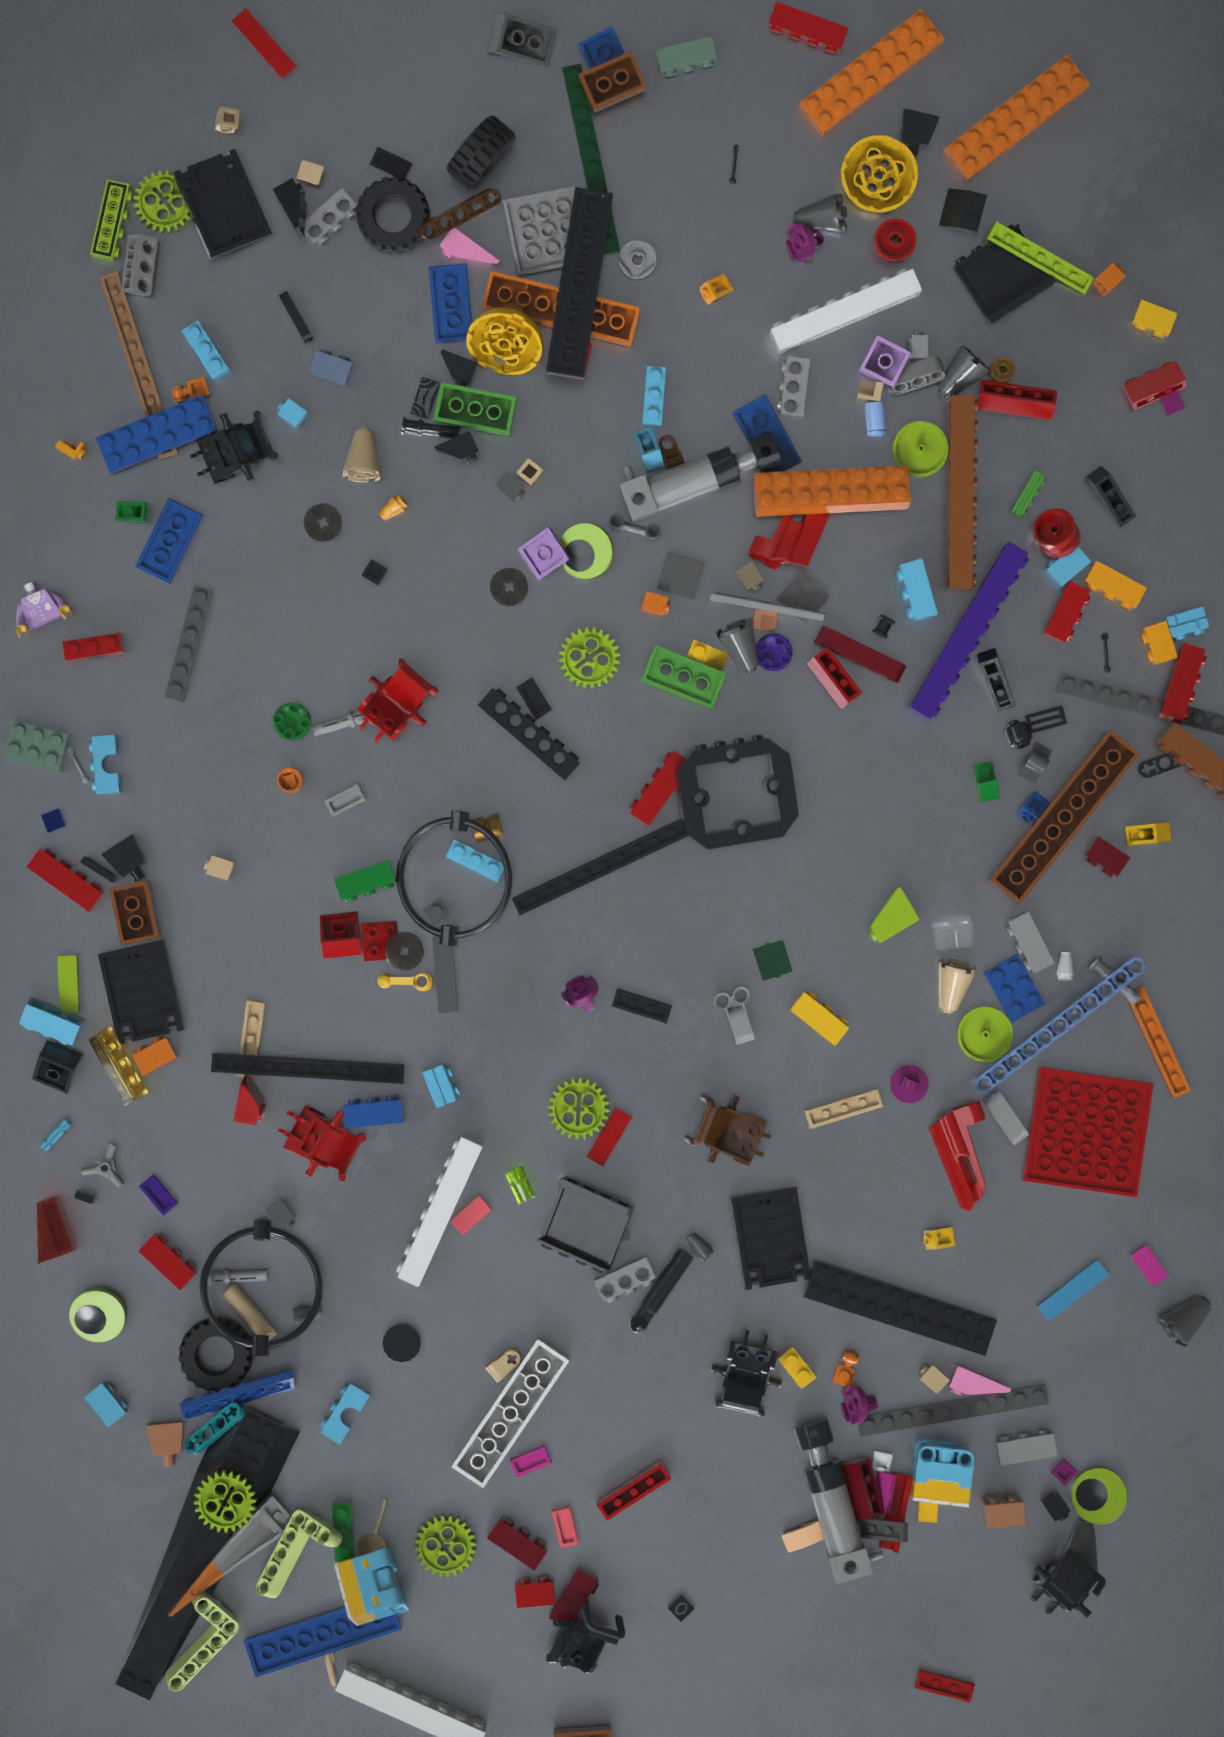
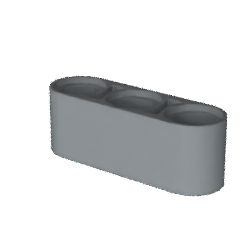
M933 356L905 365L895 386H891L892 392L894 394H903L943 380L945 378V371L941 358Z
M996 1090L982 1100L1013 1146L1029 1136V1133L999 1090Z

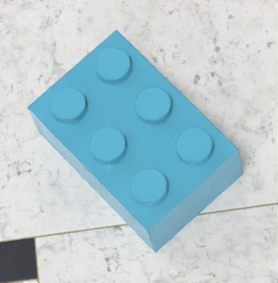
M918 559L900 564L895 573L897 581L902 582L903 588L900 591L903 601L907 600L908 607L906 608L908 619L916 622L936 616L938 613L923 560Z

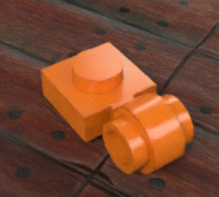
M205 377L186 381L187 389L180 385L173 387V392H171L176 403L186 401L189 394L191 399L200 395L204 397L210 396Z
M850 1349L849 1351H844L841 1361L845 1365L837 1364L832 1378L833 1383L845 1387L851 1386L856 1373V1369L851 1368V1366L857 1365L860 1356L856 1354L857 1352Z

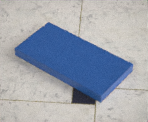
M467 263L428 267L435 343L467 341V333L472 323Z
M766 394L732 412L749 446L748 439L771 432L783 466L767 472H784L802 462ZM766 448L760 451L764 457H768L771 454L770 450Z
M168 498L135 567L170 584L204 515Z

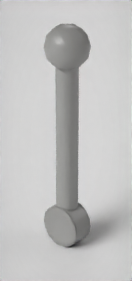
M72 747L67 748L66 752L71 755L82 776V782L88 783L90 779L85 775L75 757L74 749Z

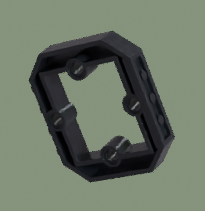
M762 734L751 736V740L745 741L744 738L732 739L733 743L725 744V741L714 742V746L707 747L706 744L695 745V749L689 750L674 771L683 832L706 849L783 837L799 816L790 754L769 738L763 737ZM733 748L735 755L733 758L728 759L726 752L728 749ZM768 754L771 775L764 779L763 788L767 793L774 795L777 820L751 824L744 819H737L732 823L731 828L705 832L702 808L709 803L710 796L706 790L698 786L696 766L723 761L734 764L741 758ZM773 780L778 782V787L775 790L770 789V782ZM697 793H702L703 800L699 803H696L694 799L695 795ZM741 824L746 825V831L743 834L738 833V827Z

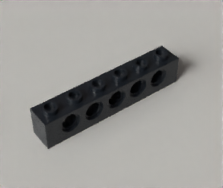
M492 688L478 706L563 780H566L580 764L577 761L579 757L572 751L566 752L563 749L565 745L557 738L555 740L551 739L548 736L550 732L543 726L537 727L534 724L536 720L528 713L526 715L522 714L519 711L521 707L517 703L507 701L505 699L507 695L502 690ZM498 703L506 704L507 709L504 713L496 711ZM513 715L521 717V723L518 726H513L510 723V718ZM527 728H534L536 731V735L531 739L525 736ZM542 740L550 742L549 750L542 751L539 748ZM556 753L564 754L565 760L563 763L558 764L554 761Z

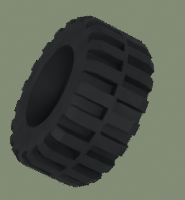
M490 115L474 129L455 152L447 165L448 173L466 189L474 190L486 179L510 150L516 140L515 133L496 116Z
M393 176V178L384 177L378 182L377 180L372 182V185L369 188L366 187L363 195L359 197V203L356 207L357 223L364 238L373 247L379 248L384 252L393 251V253H399L401 250H409L413 245L416 246L422 238L419 234V227L430 218L429 205L424 193L420 191L416 184H412L410 180L405 178L403 180L396 176ZM390 197L403 199L411 209V220L407 227L394 233L380 228L375 219V211L379 203Z
M216 1317L228 1331L238 1337L250 1340L247 1331L245 1332L239 1323L236 1324L229 1318ZM206 1318L203 1321L197 1322L183 1337L179 1347L180 1355L178 1356L179 1362H181L180 1368L186 1374V1379L189 1382L192 1381L195 1387H201L204 1391L220 1392V1389L230 1386L233 1388V1386L238 1385L247 1375L252 1365V1348L243 1347L229 1341L234 1350V1359L231 1366L221 1372H211L205 1369L198 1358V1350L202 1342L214 1336L222 1337L229 1341Z

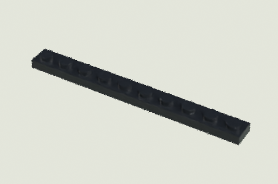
M676 820L513 897L512 900L519 915L687 837L688 835L683 832L682 820Z
M212 1053L211 1073L403 1084L404 1064Z

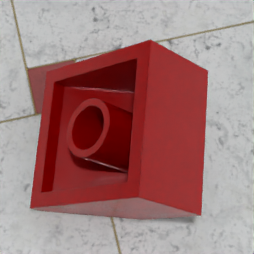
M358 911L320 915V938L323 959L362 955Z
M246 1075L240 1084L233 1121L256 1126L258 1120L262 1121L266 1105L263 1104L264 1097L250 1077Z

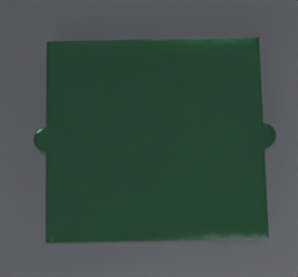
M783 940L773 943L767 942L766 945L753 949L762 981L774 977L779 978L780 975L793 972Z

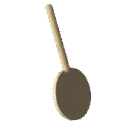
M384 1499L375 1532L365 1534L358 1542V1553L360 1556L386 1548V1542L378 1532L388 1502L387 1499Z

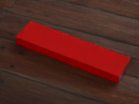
M246 8L231 20L281 79H284L297 67Z

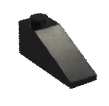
M293 178L275 187L273 191L299 237L303 239L305 236L306 201L302 194L305 191L300 183L296 184Z
M1100 466L1086 476L1091 487L1120 527L1136 517L1112 475L1105 468Z
M996 648L978 653L979 665L997 712L1016 706Z

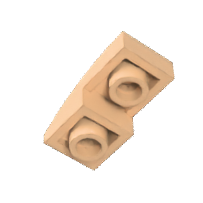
M819 1520L802 1524L800 1528L783 1532L781 1535L788 1553L824 1539Z

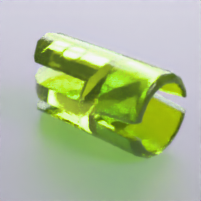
M522 1166L505 1173L518 1205L522 1204L523 1200L526 1202L530 1198L536 1197Z

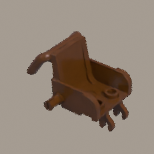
M702 1094L700 1100L706 1103L707 1107L695 1137L686 1135L684 1142L692 1146H696L700 1142L705 1143V1146L711 1150L706 1161L713 1164L717 1154L721 1152L734 1157V1161L750 1166L755 1154L761 1157L764 1155V1153L757 1151L761 1137L771 1138V1135L764 1133L768 1121L736 1111V1106L740 1099L738 1096L732 1095L729 1105L719 1108L715 1107V1102L711 1097Z

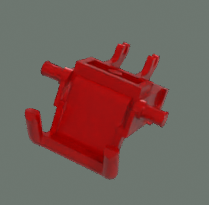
M402 658L397 661L399 669L384 683H381L374 675L368 680L377 689L374 693L371 692L357 709L366 717L358 729L362 730L370 721L381 730L373 740L375 743L384 734L394 741L407 726L410 719L423 727L427 721L417 711L423 705L422 701L428 693L432 696L438 695V688L429 684L408 666Z
M307 1105L304 1106L300 1116L288 1111L287 1115L297 1121L291 1133L281 1128L278 1129V1132L288 1137L283 1148L310 1160V1164L305 1172L308 1176L312 1177L316 1167L319 1165L325 1168L329 1166L337 1169L338 1179L344 1181L346 1179V1170L360 1143L366 1141L365 1133H359L355 1136L347 1132V1129L341 1127L339 1123L344 1113L337 1110L333 1120H329L324 1117V1113Z

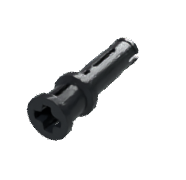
M403 417L401 434L412 433L417 434V436L426 434L454 438L459 436L460 427L424 423L422 419L416 421Z

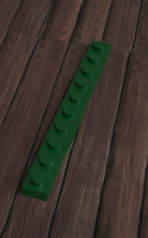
M581 63L562 67L587 189L608 192L590 104L579 80L578 74L583 72ZM612 209L610 211L603 256L620 252Z

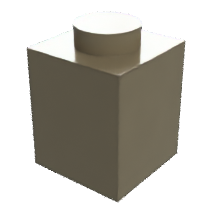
M752 561L735 571L747 591L751 589L754 592L762 587L761 583L764 579Z

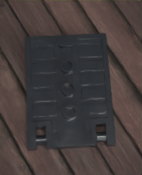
M235 149L229 150L227 156L223 157L222 154L190 165L186 167L185 172L181 173L180 170L173 172L172 175L209 259L272 235ZM231 162L233 167L228 168L227 164ZM190 178L191 183L186 184L185 180Z
M164 939L98 954L118 1045L125 1044V1040L132 1039V1042L169 1034L171 1033L170 1030L177 1029V1032L185 1030ZM174 1016L175 1021L168 1023L167 1017ZM129 1026L130 1032L123 1033L122 1027Z
M797 1187L731 1197L730 1203L744 1290H750L754 1285L762 1288L796 1282L799 1277H803L804 1280L809 1279L811 1273ZM801 1264V1269L795 1270V1265ZM756 1272L757 1277L751 1278L750 1273Z

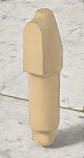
M332 1652L324 1655L329 1680L333 1686H336L337 1676L334 1667V1654Z

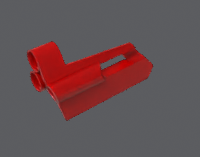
M830 513L804 514L801 522L794 521L792 519L793 515H784L772 539L755 536L747 554L755 560L763 561L767 567L779 570L781 564L793 563L807 567Z
M979 1100L952 1109V1112L943 1116L929 1128L960 1208L971 1211L975 1203L984 1196L986 1187L968 1126L986 1119ZM965 1156L969 1158V1161L977 1179L976 1184L969 1169V1166L967 1164V1161L965 1159Z

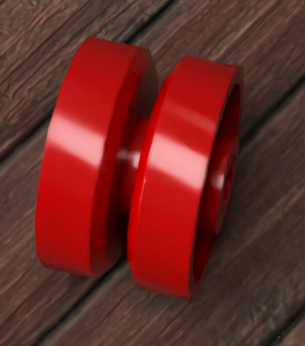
M898 218L888 219L876 230L873 240L874 251L884 262L891 264L902 263L910 257L915 249L917 242L916 232L912 225L905 220ZM897 239V245H894V242L891 240Z
M1057 508L1047 510L1039 515L1034 523L1033 532L1043 552L1052 558L1069 556L1080 544V530L1068 511Z

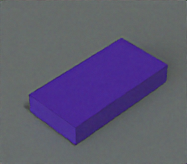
M155 1174L139 1186L163 1216L178 1204Z

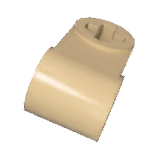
M509 1348L491 1361L485 1369L498 1383L520 1364L521 1353L516 1348ZM509 1354L512 1356L516 1355V1361H509Z

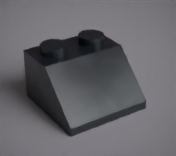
M948 188L939 226L976 235L987 195L970 190Z
M470 430L435 446L437 454L461 463L467 462V464L478 460L477 456L480 455Z
M47 1040L38 1056L32 1080L67 1094L83 1054Z

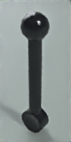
M738 145L733 147L732 172L729 179L731 185L736 183L735 170Z
M1107 633L1101 635L1104 645L1105 667L1103 670L1105 673L1111 671L1108 662L1107 640L1109 635Z

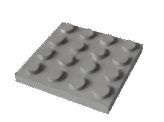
M578 185L502 200L518 277L563 267L574 191Z

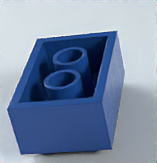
M389 1095L385 1100H379V1097H369L365 1102H360V1099H349L343 1105L345 1129L397 1124L405 1121L403 1098H398V1095Z

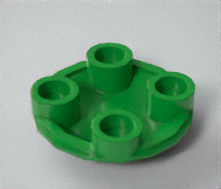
M296 702L280 706L273 716V727L276 733L286 740H298L304 737L311 726V717L308 710Z

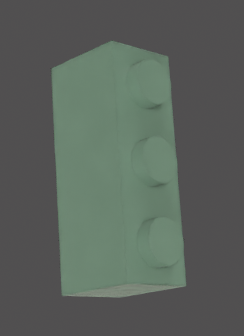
M712 36L656 49L655 52L660 74L666 77L674 76L677 74V71L684 70V72L693 71L695 67L703 65V68L714 65V62H717Z

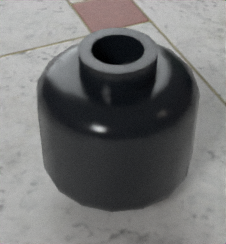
M1018 719L1009 722L1004 732L1009 745L1016 747V749L1027 747L1033 738L1028 724L1025 721L1019 722Z

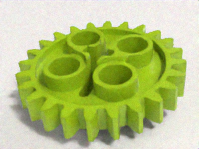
M159 170L158 176L151 172L152 178L149 179L145 176L146 183L139 182L142 188L135 189L139 196L133 197L134 200L138 201V203L133 205L134 208H139L136 215H143L140 221L147 220L145 226L149 227L152 224L153 231L157 227L160 228L161 233H163L164 228H167L168 232L171 233V227L178 231V224L184 227L183 220L190 221L188 216L190 213L173 175L170 176L169 170H166L165 175H162L161 170ZM168 183L171 185V190L166 193L162 192L161 186ZM153 188H157L164 199L169 198L167 201L176 212V215H173L165 204L160 205L162 203L161 199L153 191ZM153 195L156 197V202L151 205L147 204L146 198ZM180 198L183 200V205L178 208L174 207L173 201ZM162 210L168 212V217L164 220L158 218V213Z
M586 627L584 633L578 629V635L571 632L572 639L565 638L568 643L567 645L561 644L565 651L559 652L560 655L564 656V658L558 660L564 663L560 669L567 670L564 677L570 675L569 682L571 683L576 680L577 687L580 683H583L584 689L587 687V684H590L591 689H593L595 683L601 687V681L607 684V677L614 678L611 673L612 671L618 672L614 665L620 664L619 661L615 660V658L620 656V654L615 653L619 647L612 646L615 639L609 641L610 634L608 633L603 636L602 629L599 633H596L595 627H593L592 632H589L588 627ZM590 639L597 642V647L594 650L586 647V643ZM601 647L604 648L602 652L593 657L594 662L587 661L578 669L575 668L577 664L586 659L585 654L592 655ZM575 650L582 654L579 661L571 659L570 655ZM600 655L608 657V663L604 666L599 665L597 662ZM585 666H589L593 670L592 675L589 677L582 674V669Z
M572 1078L570 1085L567 1081H564V1088L558 1085L559 1093L552 1092L556 1096L555 1099L549 1098L553 1105L548 1106V1108L552 1109L553 1112L548 1114V1116H554L555 1118L551 1121V1124H558L555 1130L563 1129L561 1135L568 1132L569 1139L573 1134L576 1140L579 1139L580 1135L586 1140L588 1133L591 1137H594V1130L600 1133L599 1125L606 1126L602 1120L609 1119L604 1115L606 1112H610L609 1109L605 1108L610 1102L603 1100L607 1097V1094H600L603 1088L595 1089L597 1083L590 1086L589 1079H587L585 1084L582 1078H579L578 1083ZM578 1092H581V1107H584V1111L580 1112V1125L577 1126V1111H574V1107L578 1106ZM569 1093L575 1096L573 1104L565 1102V1096ZM591 1094L594 1097V1103L588 1106L584 1103V1097ZM570 1112L574 1115V1121L568 1124L564 1121V1115ZM585 1114L593 1116V1122L589 1125L583 1122Z
M225 1469L222 1475L218 1471L215 1472V1477L209 1474L207 1476L209 1481L203 1479L201 1482L204 1486L198 1485L197 1489L200 1492H196L194 1495L199 1498L194 1501L195 1505H199L195 1512H201L198 1518L206 1519L204 1525L211 1523L210 1529L216 1526L217 1532L224 1528L225 1533H227L230 1527L235 1532L236 1525L242 1529V1521L248 1524L249 1519L247 1517L252 1518L254 1515L250 1510L256 1509V1506L252 1504L257 1501V1498H252L256 1491L249 1490L252 1484L246 1485L245 1483L248 1478L246 1477L241 1480V1473L235 1477L233 1470L229 1475H227ZM217 1485H224L226 1491L219 1492L217 1490ZM233 1486L234 1490L228 1499V1503L225 1505L221 1515L217 1516L229 1489ZM234 1494H241L243 1496V1500L236 1501L234 1499ZM208 1502H215L217 1504V1508H209ZM225 1511H232L234 1513V1517H226Z
M444 1514L441 1520L434 1516V1523L427 1520L428 1527L421 1526L424 1532H417L421 1539H415V1543L420 1544L414 1548L415 1551H420L416 1555V1558H422L419 1564H426L425 1571L431 1568V1575H434L436 1571L439 1572L440 1578L443 1573H446L447 1578H449L450 1572L457 1576L458 1569L463 1573V1565L466 1567L470 1566L467 1560H474V1557L470 1554L476 1553V1550L471 1548L477 1544V1542L471 1541L475 1534L469 1535L472 1528L465 1529L466 1522L459 1524V1517L452 1521V1515L449 1516L448 1520L445 1519ZM449 1528L453 1531V1535L445 1537L442 1531ZM435 1532L439 1533L441 1539L445 1544H450L449 1550L455 1556L456 1560H453L451 1558L446 1548H441L442 1542L435 1535ZM434 1539L437 1542V1547L429 1548L427 1541ZM456 1544H461L464 1547V1551L457 1553L453 1547ZM445 1555L448 1557V1562L441 1564L438 1561V1557Z

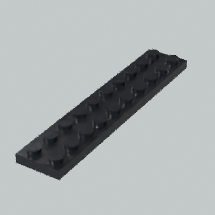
M575 187L546 374L584 380L613 193Z
M816 1260L803 1295L804 1298L986 1356L997 1322L995 1318Z

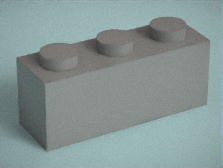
M1029 911L1007 921L1009 926L1006 929L1010 937H1015L1017 943L1014 945L1019 954L1023 953L1026 959L1023 963L1027 971L1031 970L1032 973H1036L1054 964Z
M1042 1429L1037 1431L1038 1434L1030 1435V1432L1019 1433V1437L1011 1438V1435L999 1437L1000 1440H996L999 1464L1003 1466L1057 1457L1054 1433L1052 1431L1049 1432V1429Z

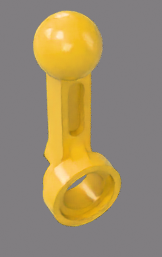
M420 972L413 977H391L388 973H382L379 975L377 982L382 988H389L391 985H412L419 991H428L432 988L434 980L432 975L427 972ZM422 976H425L427 979V984L424 987H421L418 982Z

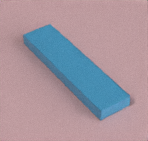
M1096 1259L1037 1305L1045 1318L1051 1321L1109 1276V1273Z

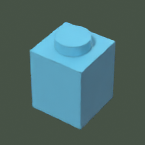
M289 398L287 401L283 400L277 408L279 410L278 416L296 429L308 415L306 410Z

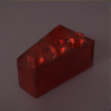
M58 1195L37 1202L39 1264L73 1252L77 1248Z

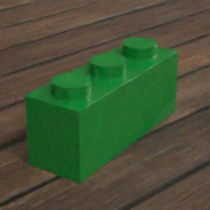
M390 860L334 878L341 900L346 899V902L357 899L356 895L364 893V896L376 893L375 889L382 887L383 890L394 887L393 883L396 882Z
M352 1500L333 1501V1528L342 1535L340 1545L334 1548L335 1562H343L355 1558Z

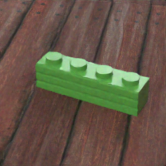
M1036 470L1033 472L1010 513L1019 518L1025 517L1028 512L1026 510L1027 507H1031L1034 495L1037 496L1040 491L1038 488L1040 485L1043 486L1046 481L1044 479L1045 475Z

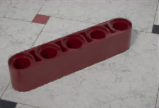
M824 625L821 626L814 641L815 644L825 649L829 647L832 652L896 683H899L906 668V665Z

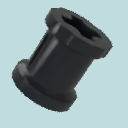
M881 614V619L876 628L872 629V632L887 639V634L891 626L895 624V621Z

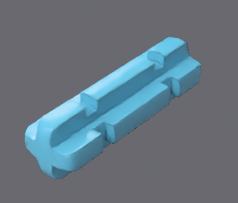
M62 1119L58 1123L59 1126H56L47 1135V1139L40 1143V1147L44 1151H48L52 1144L65 1133L64 1130L71 1126L67 1119Z

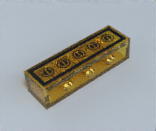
M111 1026L88 1039L125 1106L148 1093Z

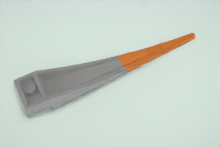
M269 1494L255 1510L251 1511L254 1515L252 1518L247 1517L249 1523L242 1522L243 1528H237L172 1608L168 1616L176 1614L227 1573L282 1536L291 1516L272 1495Z

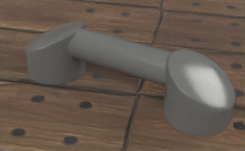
M617 513L612 514L609 518V526L615 531L626 529L644 534L649 540H656L661 535L660 526L654 523L647 527L625 522L623 516Z

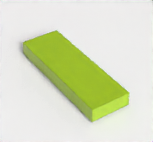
M77 955L57 956L59 1009L67 1013H79Z

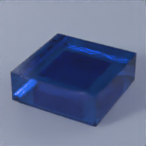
M60 808L41 815L47 833L66 826Z

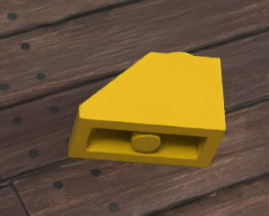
M693 640L687 658L723 671L729 654Z
M1170 822L1125 826L1127 846L1171 841Z

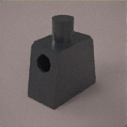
M904 108L902 113L901 142L908 144V148L913 156L917 157L920 147H928L940 116Z
M131 834L101 854L121 877L130 874L135 882L145 877L140 866L145 864L146 860L134 834Z

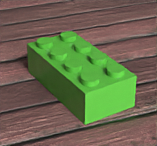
M441 382L434 422L510 437L517 397Z

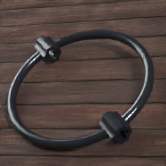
M451 810V817L433 820L419 828L403 847L396 870L398 895L405 911L420 928L440 937L439 944L446 946H457V939L476 936L491 927L505 910L512 889V868L504 846L488 828L468 819L469 812ZM443 825H450V830L467 831L468 827L482 833L498 851L504 868V891L494 913L481 925L458 932V926L441 925V929H437L425 922L411 906L404 886L405 863L412 847L425 833Z
M254 1220L253 1227L237 1231L218 1243L204 1263L199 1286L204 1312L213 1327L229 1341L243 1347L252 1348V1355L268 1356L269 1349L285 1345L305 1332L318 1313L323 1290L318 1264L309 1249L293 1235L271 1228L269 1220ZM253 1235V1240L270 1241V1235L288 1241L304 1255L314 1276V1300L307 1317L293 1332L269 1341L268 1335H253L251 1341L231 1333L218 1321L208 1299V1276L215 1259L229 1244Z

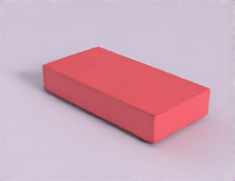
M477 1196L450 1222L464 1235L492 1209L480 1196Z
M567 1506L551 1510L560 1548L579 1544L571 1507Z

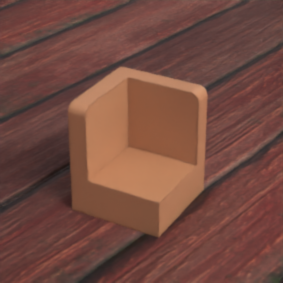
M755 609L753 629L775 632L778 613Z

